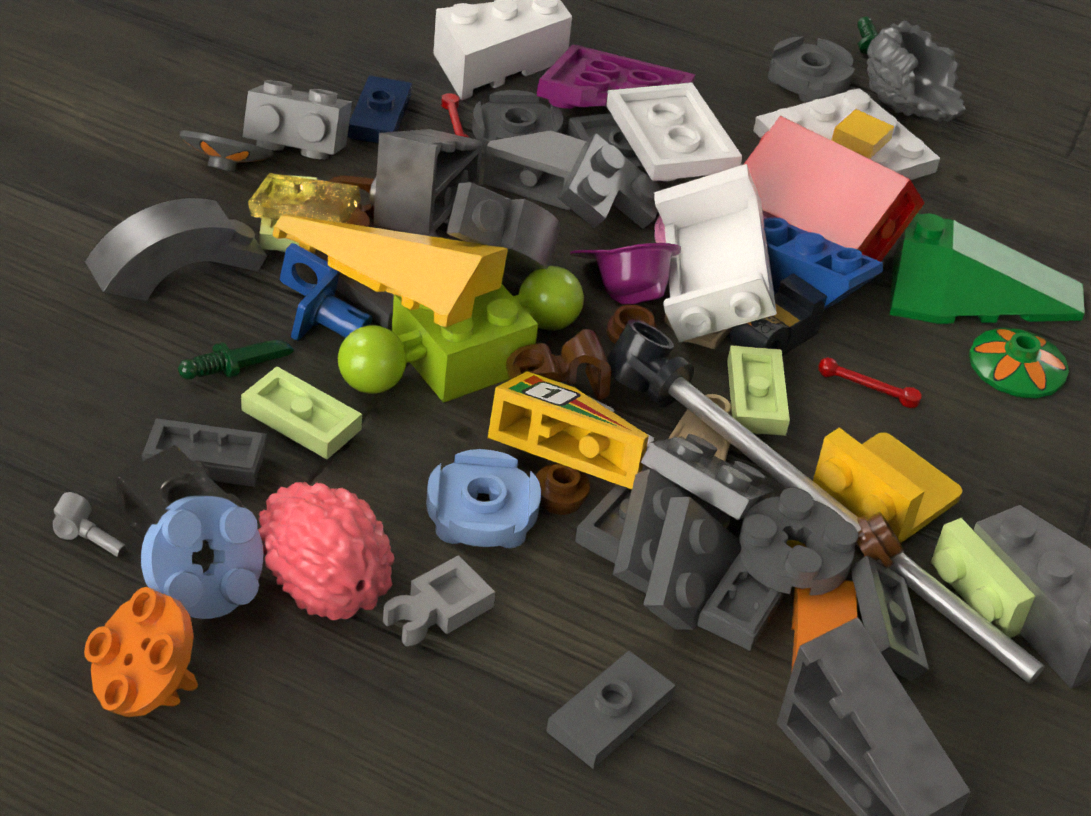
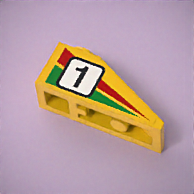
M528 371L495 388L488 432L489 439L629 489L633 487L635 474L642 472L643 464L641 460L646 453L649 435L578 389Z

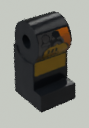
M792 273L780 282L779 291L774 294L777 314L732 327L730 340L736 346L780 349L783 356L818 334L827 296Z

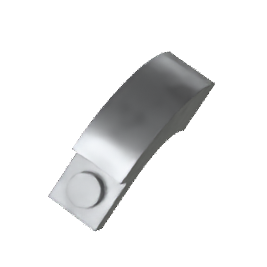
M468 182L459 183L447 234L466 242L508 248L504 273L524 281L534 270L547 269L548 266H551L560 223L554 215L526 199L511 200L475 183Z
M187 198L153 205L119 223L96 245L85 263L104 293L147 301L155 287L167 275L185 265L201 261H213L258 272L267 255L254 238V231L243 222L234 219L229 220L217 201Z

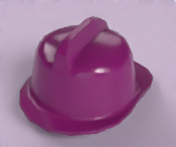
M646 243L613 250L570 251V255L597 260L604 288L609 296L621 304L635 305L660 299L664 295L665 288L669 282L671 257L681 253V246L671 243Z

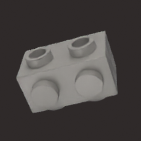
M265 80L263 85L248 91L242 137L257 140L256 146L281 151L284 150L285 145L301 148V155L305 157L328 159L329 154L334 155L346 147L352 101L337 99V93L328 90L310 89L309 93L292 90V84L286 82Z

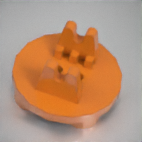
M149 587L140 588L133 594L130 600L117 609L105 626L94 629L89 635L85 644V658L92 663L93 692L104 709L124 717L142 716L160 705L177 706L180 703L177 689L193 691L198 687L195 675L187 670L191 658L194 634L191 616L181 601Z

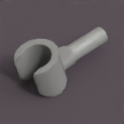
M64 493L54 508L56 517L52 525L55 534L66 540L74 539L80 535L116 557H120L124 553L126 545L87 520L92 512L90 503L77 493Z

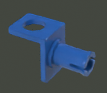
M291 243L286 248L280 274V281L305 296L298 305L291 338L299 341L312 326H316L319 323L345 338L354 330L371 325L372 315L365 314L335 297L340 272L328 266L327 261L294 243ZM296 263H303L312 268L316 273L318 283L309 284L302 280L297 274Z

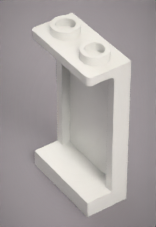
M747 164L654 192L655 205L665 225L666 243L681 246V253L671 257L670 298L664 300V311L678 341H686L776 315L761 199Z

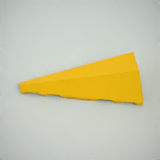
M287 214L280 216L273 229V237L277 239L286 238L298 242L300 247L315 254L316 249L327 254L328 266L374 291H386L402 297L401 305L416 310L422 304L433 310V322L443 327H448L471 318L475 297L501 288L508 248Z

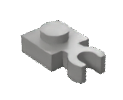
M458 555L412 580L410 595H400L390 599L384 605L383 623L386 626H390L398 620H410L411 622L403 626L402 643L405 646H412L421 642L427 635L428 627L435 623L448 634L494 607L495 591Z

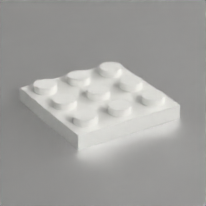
M860 88L756 116L753 130L762 138L781 115L832 140L834 128L851 112L857 109L895 126L891 140L870 160L910 180L935 173L940 161V157L929 149L923 141L915 137L894 116L885 111Z

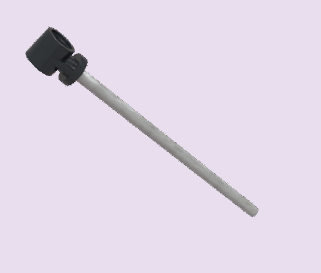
M634 319L628 321L607 357L611 366L612 378L636 391H648L649 398L660 407H666L678 400L785 488H799L807 491L814 500L830 507L841 515L845 521L853 524L857 532L861 530L857 521L858 517L691 385L694 367L683 357L667 359L674 348V344L665 334L642 321ZM904 553L893 558L895 564L889 567V569L903 577L908 587L1027 683L1031 684L1044 669L1042 663Z

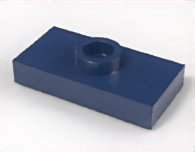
M369 75L350 118L348 138L379 143V133L397 132L411 98L412 83Z

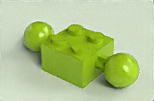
M548 266L547 269H536L523 281L519 295L512 296L501 284V288L475 297L471 318L448 327H443L433 322V310L420 304L419 309L410 310L401 305L402 297L394 295L392 331L381 326L369 325L351 332L344 339L339 349V370L344 380L354 389L363 393L377 394L394 387L402 378L406 363L410 362L441 401L445 403L510 379L506 370L508 357L520 347L536 344L538 328L556 331L569 326L577 319L584 303L582 286L575 275L565 268Z

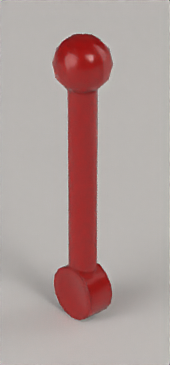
M452 93L444 94L441 106L449 111L455 135L469 138V136L464 134L457 111L459 97Z
M830 357L823 358L818 364V370L824 377L836 375L898 398L900 403L907 408H916L922 398L921 392L916 388L905 387L901 389L838 366L836 360Z

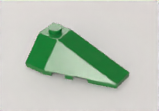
M917 213L898 239L893 256L890 315L936 324L954 323L956 316H978L981 323H996L999 315H1019L1027 322L1082 321L1085 314L1083 283L959 222L941 218L935 214Z

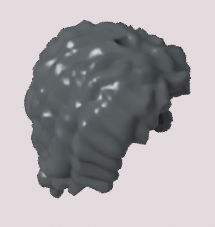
M902 21L899 25L891 24L889 28H883L878 36L871 41L867 51L869 58L866 62L868 65L867 73L870 79L869 87L872 92L877 93V97L882 103L886 104L897 114L903 112L904 115L910 116L914 113L918 117L932 119L936 122L942 120L949 122L964 113L966 109L964 107L965 102L961 99L963 93L955 88V84L958 81L956 71L959 68V63L954 60L955 52L948 47H938L936 43L931 41V34L928 31H922L918 25L911 26L908 21Z

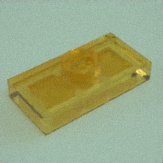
M269 173L248 204L251 216L278 220L281 215L287 214L346 223L360 203L361 197L359 186Z

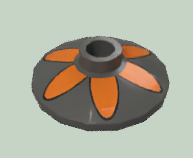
M185 130L179 132V137L188 145L209 156L207 166L221 170L236 172L237 163L265 160L273 157L274 153L270 149L228 138Z

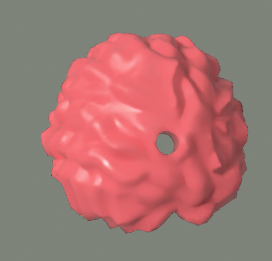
M295 482L288 488L280 487L277 493H273L268 497L266 501L267 510L260 511L259 513L261 528L258 529L263 541V553L266 555L265 565L267 569L272 571V575L277 577V584L283 585V591L289 593L295 599L297 607L306 609L308 615L326 616L330 620L348 619L355 615L360 607L364 610H373L377 604L378 597L385 595L392 587L391 565L394 563V554L391 552L389 537L383 532V524L381 521L376 520V516L370 509L369 504L362 499H358L356 494L344 488L330 489L323 483H315L311 486L306 482Z

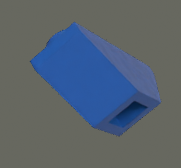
M772 217L763 219L774 294L779 291L780 282L794 273L827 296L824 307L826 309L845 299L883 272L882 262L863 255L858 249L846 248L826 240L821 234L807 232L792 226L782 218Z

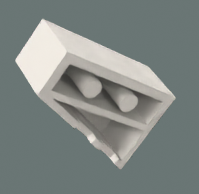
M495 0L489 3L472 5L459 3L453 7L436 9L433 53L460 99L464 100L472 97L474 88L488 83L493 88L505 84L506 76L522 71L523 75L528 76L551 67L569 47L572 16L561 0Z

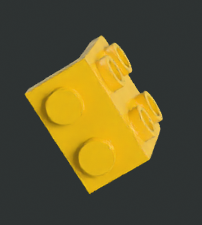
M841 428L836 429L824 438L813 478L814 483L858 518L865 514L869 519L881 512L900 543L957 504L962 494V488L959 484L888 433H878L861 444Z

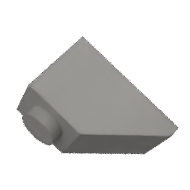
M551 130L490 141L486 146L483 184L570 210L558 197L587 141Z

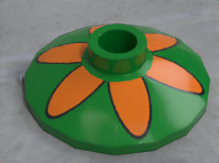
M998 328L985 331L974 339L969 352L971 367L981 380L996 390L1015 397L1037 399L1053 395L1064 387L1069 373L1066 358L1055 345L1039 335L1021 329Z

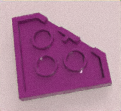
M572 44L539 79L537 96L549 99L551 105L559 108L606 106L608 90L693 83L694 85L696 75Z

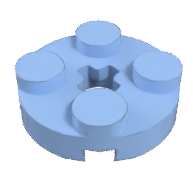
M476 449L458 453L455 455L454 463L445 466L441 471L440 463L429 477L426 500L429 517L436 525L435 531L437 536L450 544L464 543L478 547L501 546L504 548L520 546L526 539V533L534 526L538 518L541 488L537 477L530 471L529 478L524 471L517 468V459L506 453L494 450ZM478 493L489 494L490 501L482 502L476 500Z
M189 496L173 502L166 508L169 511L162 515L158 524L150 526L144 537L141 551L142 572L149 588L181 601L191 617L201 619L217 618L226 615L239 605L247 604L254 599L258 592V579L263 565V545L257 529V520L254 514L247 508L238 507L230 500L222 497ZM202 540L208 541L209 548L214 550V561L205 573H203L202 565L192 563V553L202 549Z

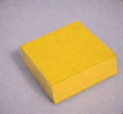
M855 109L834 128L832 141L871 159L891 140L895 126Z

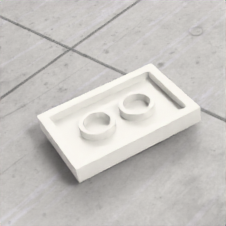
M693 83L608 90L606 106L652 181H674L677 178L709 176L741 166V153Z

